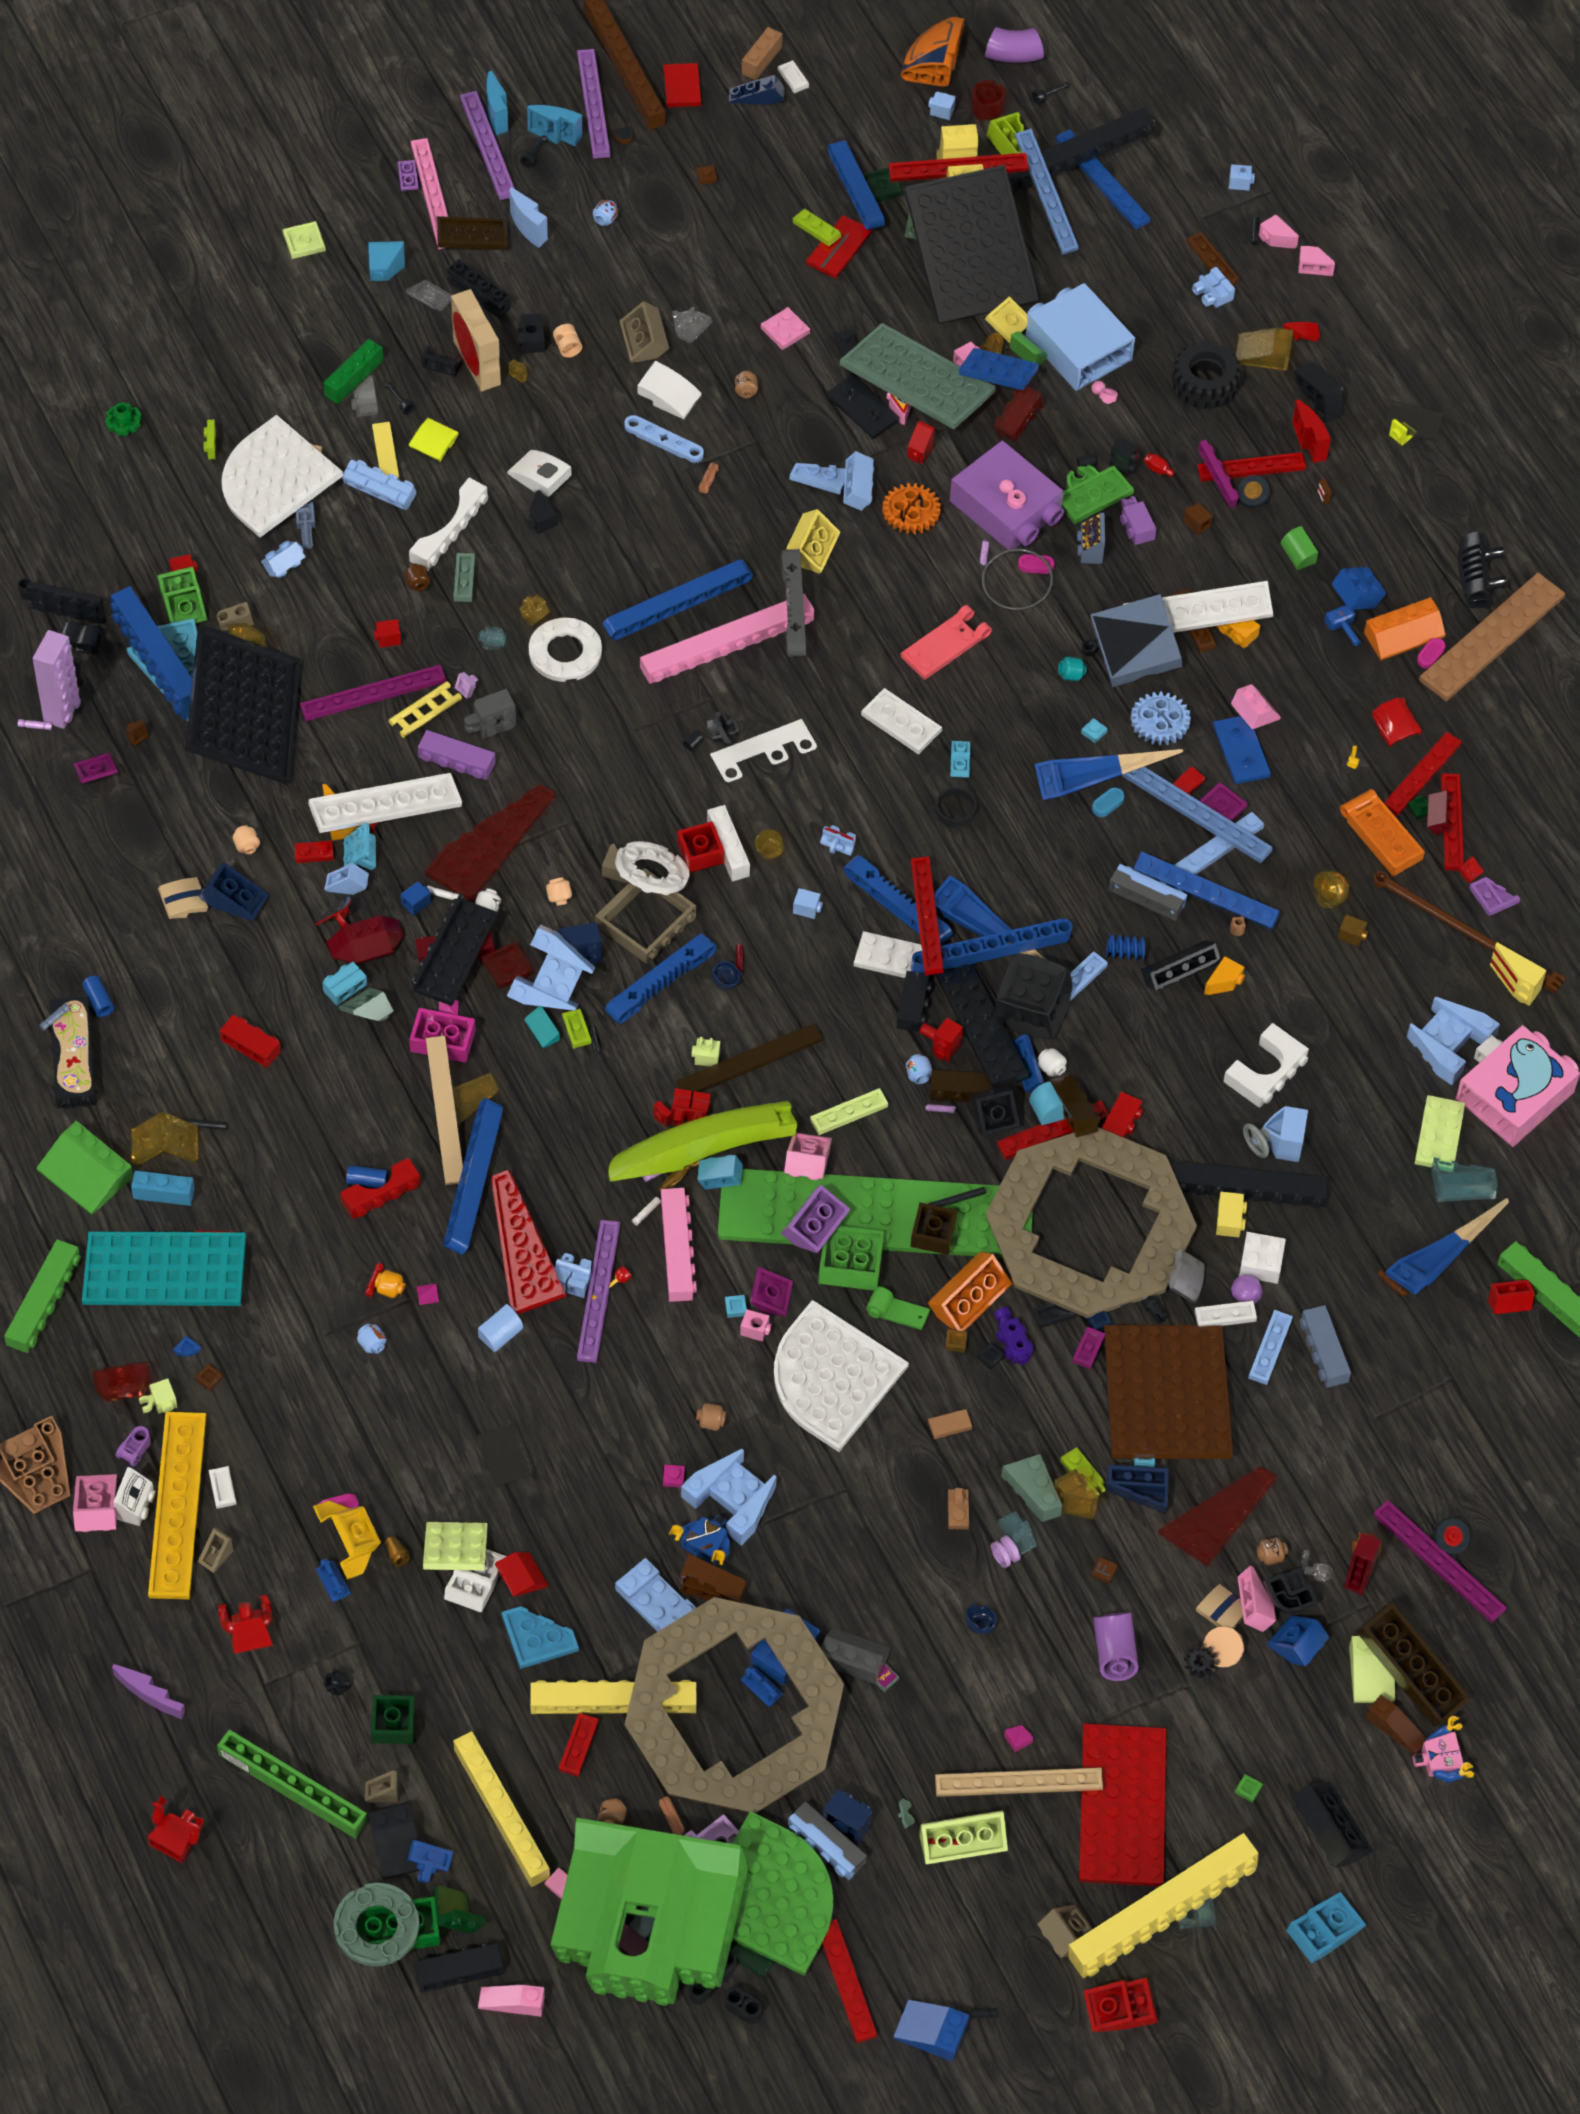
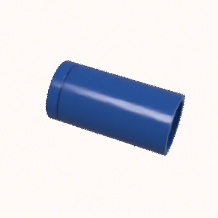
M99 976L86 978L82 983V987L98 1017L108 1016L114 1011V1006Z
M355 1165L348 1166L346 1184L380 1188L388 1181V1170Z

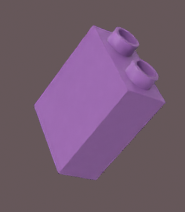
M1003 440L951 479L950 502L1007 550L1015 549L1021 543L1024 546H1028L1036 539L1039 529L1046 524L1049 526L1055 525L1064 514V509L1062 508L1063 490ZM1005 479L1011 480L1014 484L1013 490H1020L1025 494L1026 500L1022 508L1013 509L1007 504L1008 494L1000 490L1001 481Z

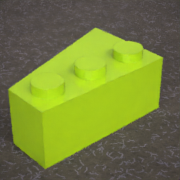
M1019 112L990 121L986 136L1000 154L1021 153L1015 138V133L1021 132L1024 129L1020 121Z

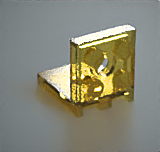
M160 1112L132 1129L131 1153L132 1164L139 1166L162 1151L192 1163L198 1160V1126Z

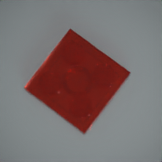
M516 942L482 956L483 964L499 989L512 984L517 975L525 978L533 974L532 967Z

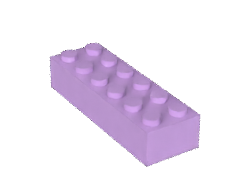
M48 630L32 658L43 720L45 723H52L53 726L65 729L67 723H70L73 718L74 710L79 708L81 702L71 652L72 646L70 645L69 636Z

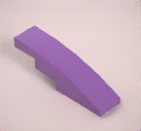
M113 1664L114 1676L128 1690L162 1712L183 1719L185 1714L184 1704L170 1700L168 1690L153 1686L151 1676Z

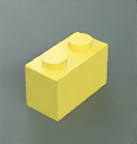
M1220 1192L1216 1235L1239 1237L1240 1231H1244L1245 1219H1242V1213L1246 1214L1247 1202H1243L1244 1194Z

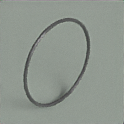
M1018 548L1000 552L987 563L982 574V586L987 597L996 605L1009 610H1025L1038 605L1048 596L1053 585V573L1048 562L1038 553L1027 549ZM1013 551L1028 552L1039 557L1047 565L1050 572V586L1046 594L1039 601L1026 607L1015 608L1002 605L989 595L985 587V573L991 562L1002 554Z

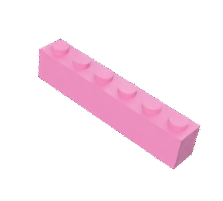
M684 1188L661 1189L669 1302L693 1300V1293H696V1281H692V1275H695V1265L690 1262V1258H694L693 1246H689V1241H692V1230L688 1229L687 1224H691L690 1212H686V1207H689V1195H685Z

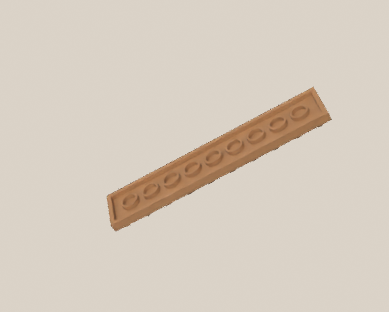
M1537 573L1419 677V681L1447 702L1565 597V593L1541 574Z

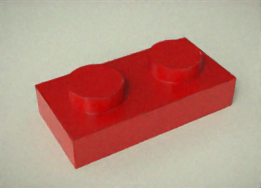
M332 841L294 844L296 863L333 860Z

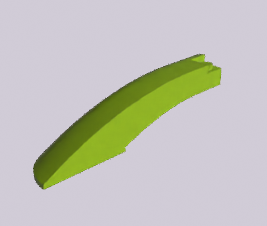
M788 1101L728 1110L665 1130L618 1153L610 1162L608 1170L609 1180L611 1182L684 1170L685 1166L740 1145L796 1135L797 1122L791 1113V1104Z

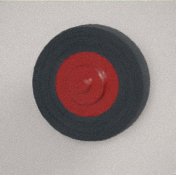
M1448 1518L1437 1524L1434 1529L1433 1540L1448 1555H1455L1467 1548L1470 1541V1532L1466 1524L1461 1520Z

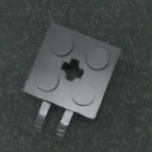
M507 689L475 700L474 714L464 718L465 731L467 733L478 731L483 739L516 727L515 704Z

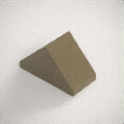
M611 844L602 864V876L629 883L620 876L616 868L615 859L618 850L615 844Z
M213 1528L198 1563L211 1572H216L233 1552L232 1539L217 1528Z
M390 1771L365 1782V1802H398L397 1771Z

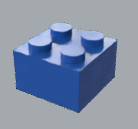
M1368 567L1342 569L1332 582V586L1349 610L1376 608L1386 594L1382 585Z

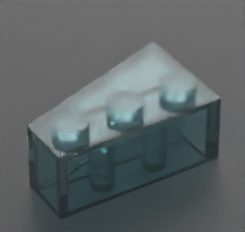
M1433 1158L1431 1174L1437 1202L1495 1199L1498 1185L1495 1169L1472 1164L1469 1167L1458 1165L1456 1161L1448 1163L1439 1161L1440 1158Z

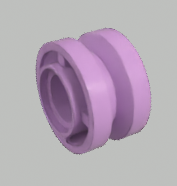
M1005 1535L1000 1538V1542L995 1541L991 1543L993 1556L1003 1568L1009 1567L1011 1561L1015 1563L1020 1560L1019 1551L1015 1543L1008 1536Z

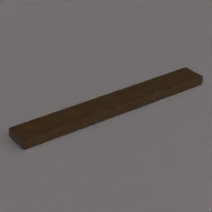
M813 1023L677 1080V1086L679 1089L692 1091L693 1096L694 1091L703 1092L820 1043L823 1038Z

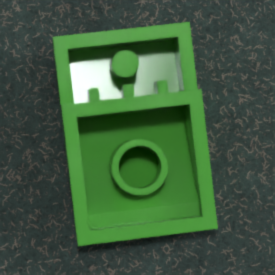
M192 566L156 575L170 623L194 619L195 623L207 620L199 585L197 584Z

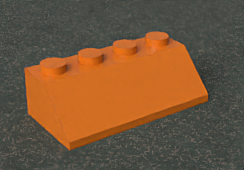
M1431 597L1367 620L1364 631L1365 636L1380 660L1425 645L1430 639L1445 637L1440 611Z
M979 1252L928 1304L937 1318L952 1330L965 1331L1012 1285V1282L993 1254Z

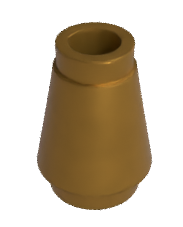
M395 1536L389 1537L385 1544L391 1563L397 1567L404 1566L410 1560V1553Z

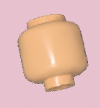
M244 825L237 828L233 834V841L238 852L252 854L259 847L260 841L254 828Z
M564 877L549 880V884L546 885L549 901L552 903L556 902L557 906L567 904V900L572 897L570 883L568 880H564Z

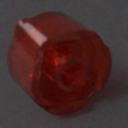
M982 80L976 84L971 94V110L978 120H990L1003 115L1006 97L1005 88L1001 84H996L993 80Z

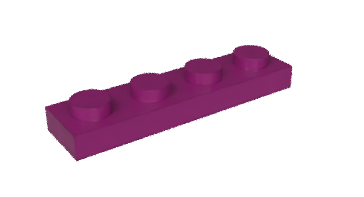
M1206 439L1200 441L1198 451L1229 508L1235 507L1239 498L1237 490L1232 488L1230 477L1224 473L1221 461L1215 457L1213 446L1208 444Z

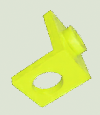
M1396 419L1392 421L1389 436L1401 445H1404L1416 435V431L1403 422L1401 424Z

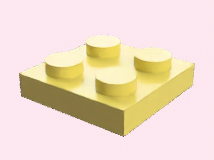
M1010 297L985 318L1009 343L1011 334L1018 331L1022 333L1027 329V313Z

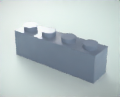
M1326 1306L1304 1310L1299 1323L1301 1329L1306 1332L1307 1346L1312 1348L1313 1362L1318 1364L1320 1380L1324 1381L1326 1388L1349 1382L1351 1372Z

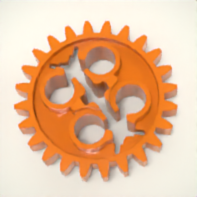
M907 483V487L900 484V489L894 487L893 492L888 491V496H885L883 501L882 513L884 514V520H888V525L893 524V529L899 527L900 533L906 530V534L913 531L915 535L916 530L923 533V528L929 531L930 525L935 526V521H938L940 516L941 504L939 503V498L935 497V492L930 493V488L924 490V485L918 488L917 483L913 487L909 483ZM919 495L923 499L922 507L920 506L921 500H918ZM901 510L903 511V518L905 517L904 523L900 518Z

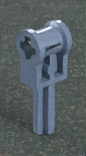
M313 502L303 505L296 511L297 529H301L302 547L306 550L313 547L312 528H315Z

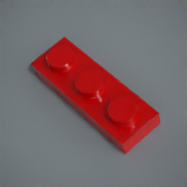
M581 1713L578 1714L559 1765V1771L579 1777L599 1719Z

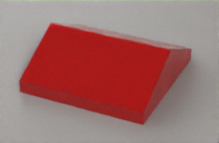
M514 1552L495 1563L513 1597L548 1587V1583L528 1552Z

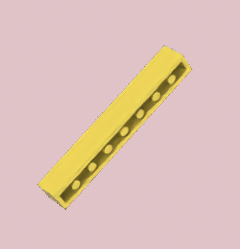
M543 1680L531 1683V1714L627 1713L634 1682L620 1680L618 1682L606 1680L598 1682H588L585 1680L567 1682L560 1680L555 1683H547ZM690 1680L672 1682L677 1690V1694L661 1703L666 1713H696V1682Z
M471 1731L453 1740L454 1751L530 1886L533 1887L547 1880L550 1877V1868L473 1732Z

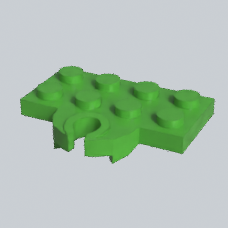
M1090 465L1087 467L1080 466L1077 467V473L1083 478H1076L1072 470L1067 475V490L1063 491L1062 508L1073 523L1076 524L1121 501V499L1134 494V489L1115 466L1100 473Z

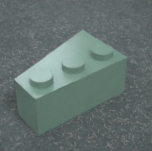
M1040 1454L1002 1467L1001 1477L1014 1488V1492L1017 1495L1019 1494L1023 1498L1026 1505L1041 1522L1061 1516V1501Z

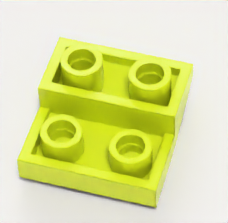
M427 418L412 438L409 446L441 462L447 449H451L459 432Z

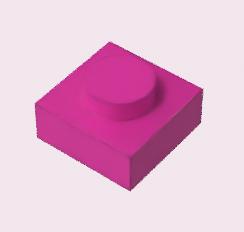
M665 1465L663 1486L681 1487L684 1484L685 1466Z

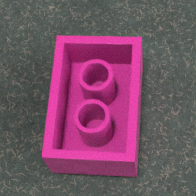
M419 1008L409 1039L410 1052L428 1055L426 1038L445 1036L448 1059L466 1063L476 1031L475 1019Z

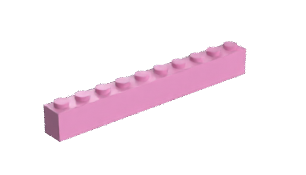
M803 594L804 622L808 624L814 620V608L806 595ZM787 601L640 657V668L649 684L669 676L677 675L687 669H693L697 665L708 663L715 658L726 656L733 651L742 650L751 644L760 643L769 637H775L787 631Z

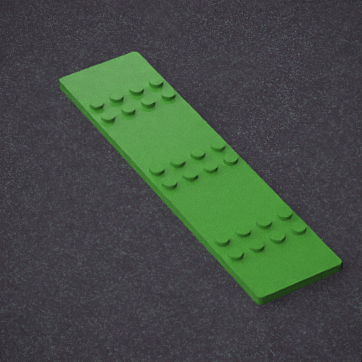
M742 1169L741 1185L721 1187L718 1238L720 1240L793 1244L781 1232L811 1192L821 1184L850 1208V1211L839 1224L840 1226L884 1231L882 1250L933 1254L941 1253L910 1247L919 1202L928 1204L984 1187L986 1191L984 1195L944 1206L945 1208L958 1210L949 1255L976 1256L979 1252L993 1254L995 1258H1002V1253L986 1220V1212L1000 1187L997 1185L824 1174L823 1179L812 1180L807 1176L801 1175L793 1177L789 1173L782 1171ZM1032 1212L1023 1230L1032 1233Z

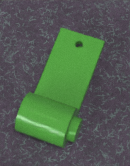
M876 1287L866 1307L868 1314L873 1318H882L919 1330L923 1329L930 1313L929 1308L893 1298V1294L883 1287Z

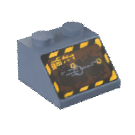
M1100 513L1081 523V531L1077 530V541H1080V545L1077 546V556H1081V563L1102 564L1105 546L1104 513Z

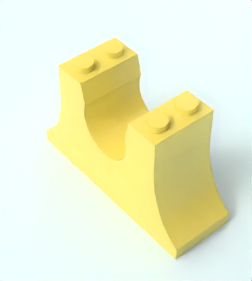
M976 124L941 127L940 148L936 153L937 159L977 156L978 134ZM983 164L949 166L947 177L983 170Z

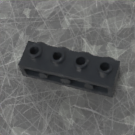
M1204 940L1141 969L1146 987L1160 990L1166 985L1178 982L1188 975L1197 973L1201 969L1213 966L1221 961L1216 943Z

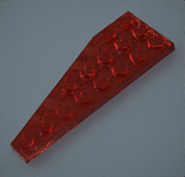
M541 784L522 795L521 799L514 803L511 802L501 812L497 811L475 826V829L467 834H462L455 842L448 843L425 870V876L457 894H464L466 899L473 901L555 798V792Z

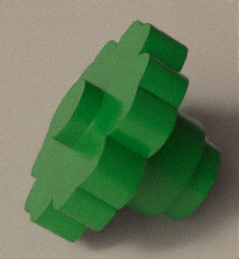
M118 403L116 406L110 407L106 412V427L110 432L115 431L117 436H127L129 432L135 433L141 426V413L137 407H131L129 403Z

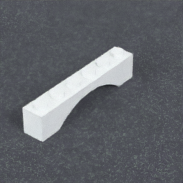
M471 478L467 479L459 489L460 500L456 514L438 532L418 539L409 550L411 563L424 565L427 571L437 564L441 554L446 553L450 543L457 539L459 532L467 527L468 521L476 516L480 506L487 502L486 486Z

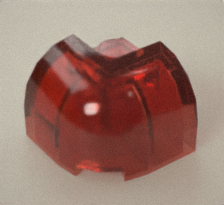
M148 1362L126 1363V1365L109 1366L92 1371L95 1389L99 1396L107 1402H114L124 1398H139L147 1392L150 1385Z

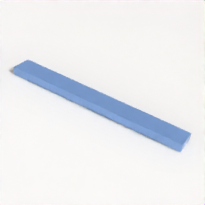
M1032 129L1015 133L1021 153H1026L1029 173L1061 254L1064 255L1078 250V244Z

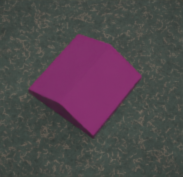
M109 753L73 763L80 783L118 773Z
M758 1267L750 1303L762 1313L785 1317L787 1315L793 1281Z

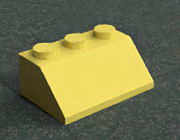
M818 509L803 513L786 549H800L801 568L821 573L840 531Z

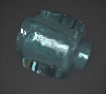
M487 625L484 631L480 630L478 641H481L483 648L498 651L500 647L503 648L506 640V634L502 628Z

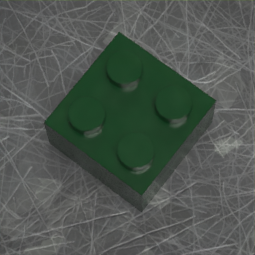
M373 1695L371 1717L372 1743L413 1744L415 1721L414 1696Z

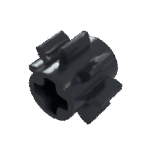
M333 1669L332 1673H327L324 1678V1686L327 1692H331L332 1695H341V1691L345 1692L350 1683L349 1677L346 1676L347 1673L342 1672L340 1669Z

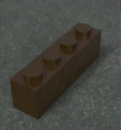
M932 1070L930 1100L971 1102L970 1094L993 1089L985 1073Z
M1072 1074L1051 1079L1050 1082L1063 1104L1064 1118L1075 1137L1098 1132L1099 1115L1097 1112L1094 1113L1092 1103L1087 1101L1085 1092L1081 1091L1079 1082L1075 1081Z

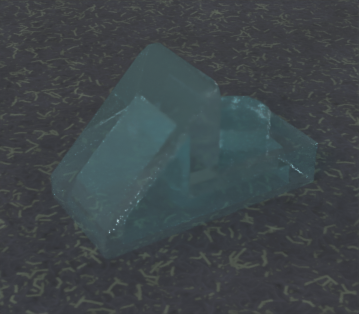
M1016 1511L998 1520V1524L1005 1535L1015 1543L1019 1555L1037 1546L1028 1521L1023 1522Z

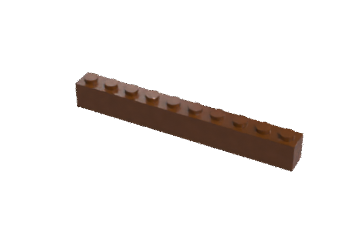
M584 0V12L648 129L651 130L664 126L665 110L604 0Z

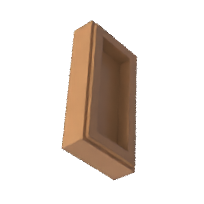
M966 1409L928 1419L934 1439L972 1429Z

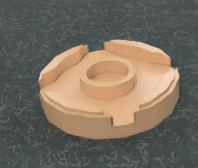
M1217 1627L1211 1630L1206 1635L1203 1643L1206 1644V1649L1211 1646L1213 1647L1212 1653L1218 1654V1657L1213 1659L1219 1662V1665H1215L1218 1667H1230L1237 1664L1244 1653L1241 1635L1230 1627Z

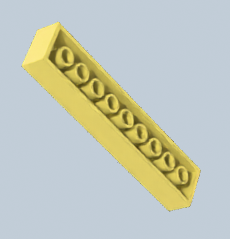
M1244 1833L1069 1944V1960L1083 1979L1087 1976H1094L1102 1966L1113 1964L1117 1960L1116 1957L1123 1953L1124 1955L1130 1953L1135 1948V1945L1140 1942H1147L1155 1932L1166 1930L1169 1927V1923L1174 1920L1179 1921L1183 1919L1188 1911L1200 1908L1205 1900L1210 1897L1211 1899L1221 1894V1890L1227 1886L1229 1888L1233 1887L1244 1875L1247 1877L1253 1874L1257 1868V1850Z

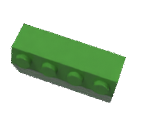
M77 1121L61 1134L37 1166V1170L91 1215L133 1178L132 1166Z

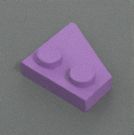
M1487 877L1471 883L1469 887L1488 916L1520 902L1519 896H1512L1506 892L1504 887L1496 885L1494 881Z

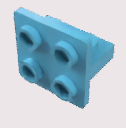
M365 822L344 839V866L353 863L369 870H373L376 867V836L369 833V823Z

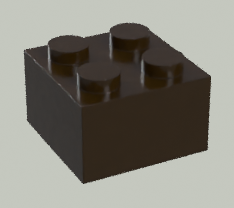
M919 1202L910 1247L949 1255L958 1210Z

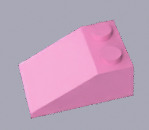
M796 1132V1135L792 1136L787 1150L784 1173H789L793 1177L807 1176L812 1180L823 1179L832 1138Z
M117 1474L76 1476L73 1507L75 1531L88 1532L116 1529L117 1517L114 1499L117 1494Z

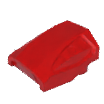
M1397 697L1385 702L1372 713L1379 732L1389 747L1413 735H1420L1422 732L1406 705L1405 698Z

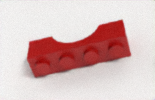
M409 1158L391 1166V1178L380 1188L367 1189L355 1184L340 1192L341 1203L352 1219L362 1217L368 1211L380 1208L384 1203L395 1200L401 1194L413 1191L421 1185L420 1174Z

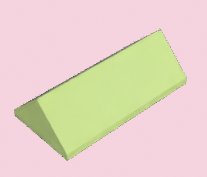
M1003 1811L925 1823L920 1826L919 1836L926 1864L1008 1851ZM927 1838H934L936 1844H928ZM939 1838H946V1839H947V1840H946L945 1842H943V1843L938 1842ZM952 1839H956L959 1845L952 1844Z

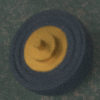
M1250 475L1240 482L1237 492L1240 501L1245 506L1257 508L1267 502L1270 495V487L1264 478Z

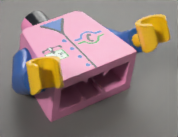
M1456 1716L1450 1717L1448 1724L1434 1731L1425 1740L1422 1754L1413 1755L1415 1767L1426 1766L1429 1776L1447 1783L1459 1780L1464 1775L1468 1778L1474 1776L1472 1771L1467 1772L1473 1766L1468 1762L1463 1763L1456 1734L1452 1732V1729L1460 1730L1462 1728L1460 1723L1454 1726V1722L1459 1719Z

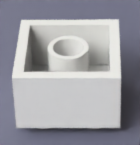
M1247 1232L1239 1276L1252 1275L1260 1281L1278 1284L1286 1239Z

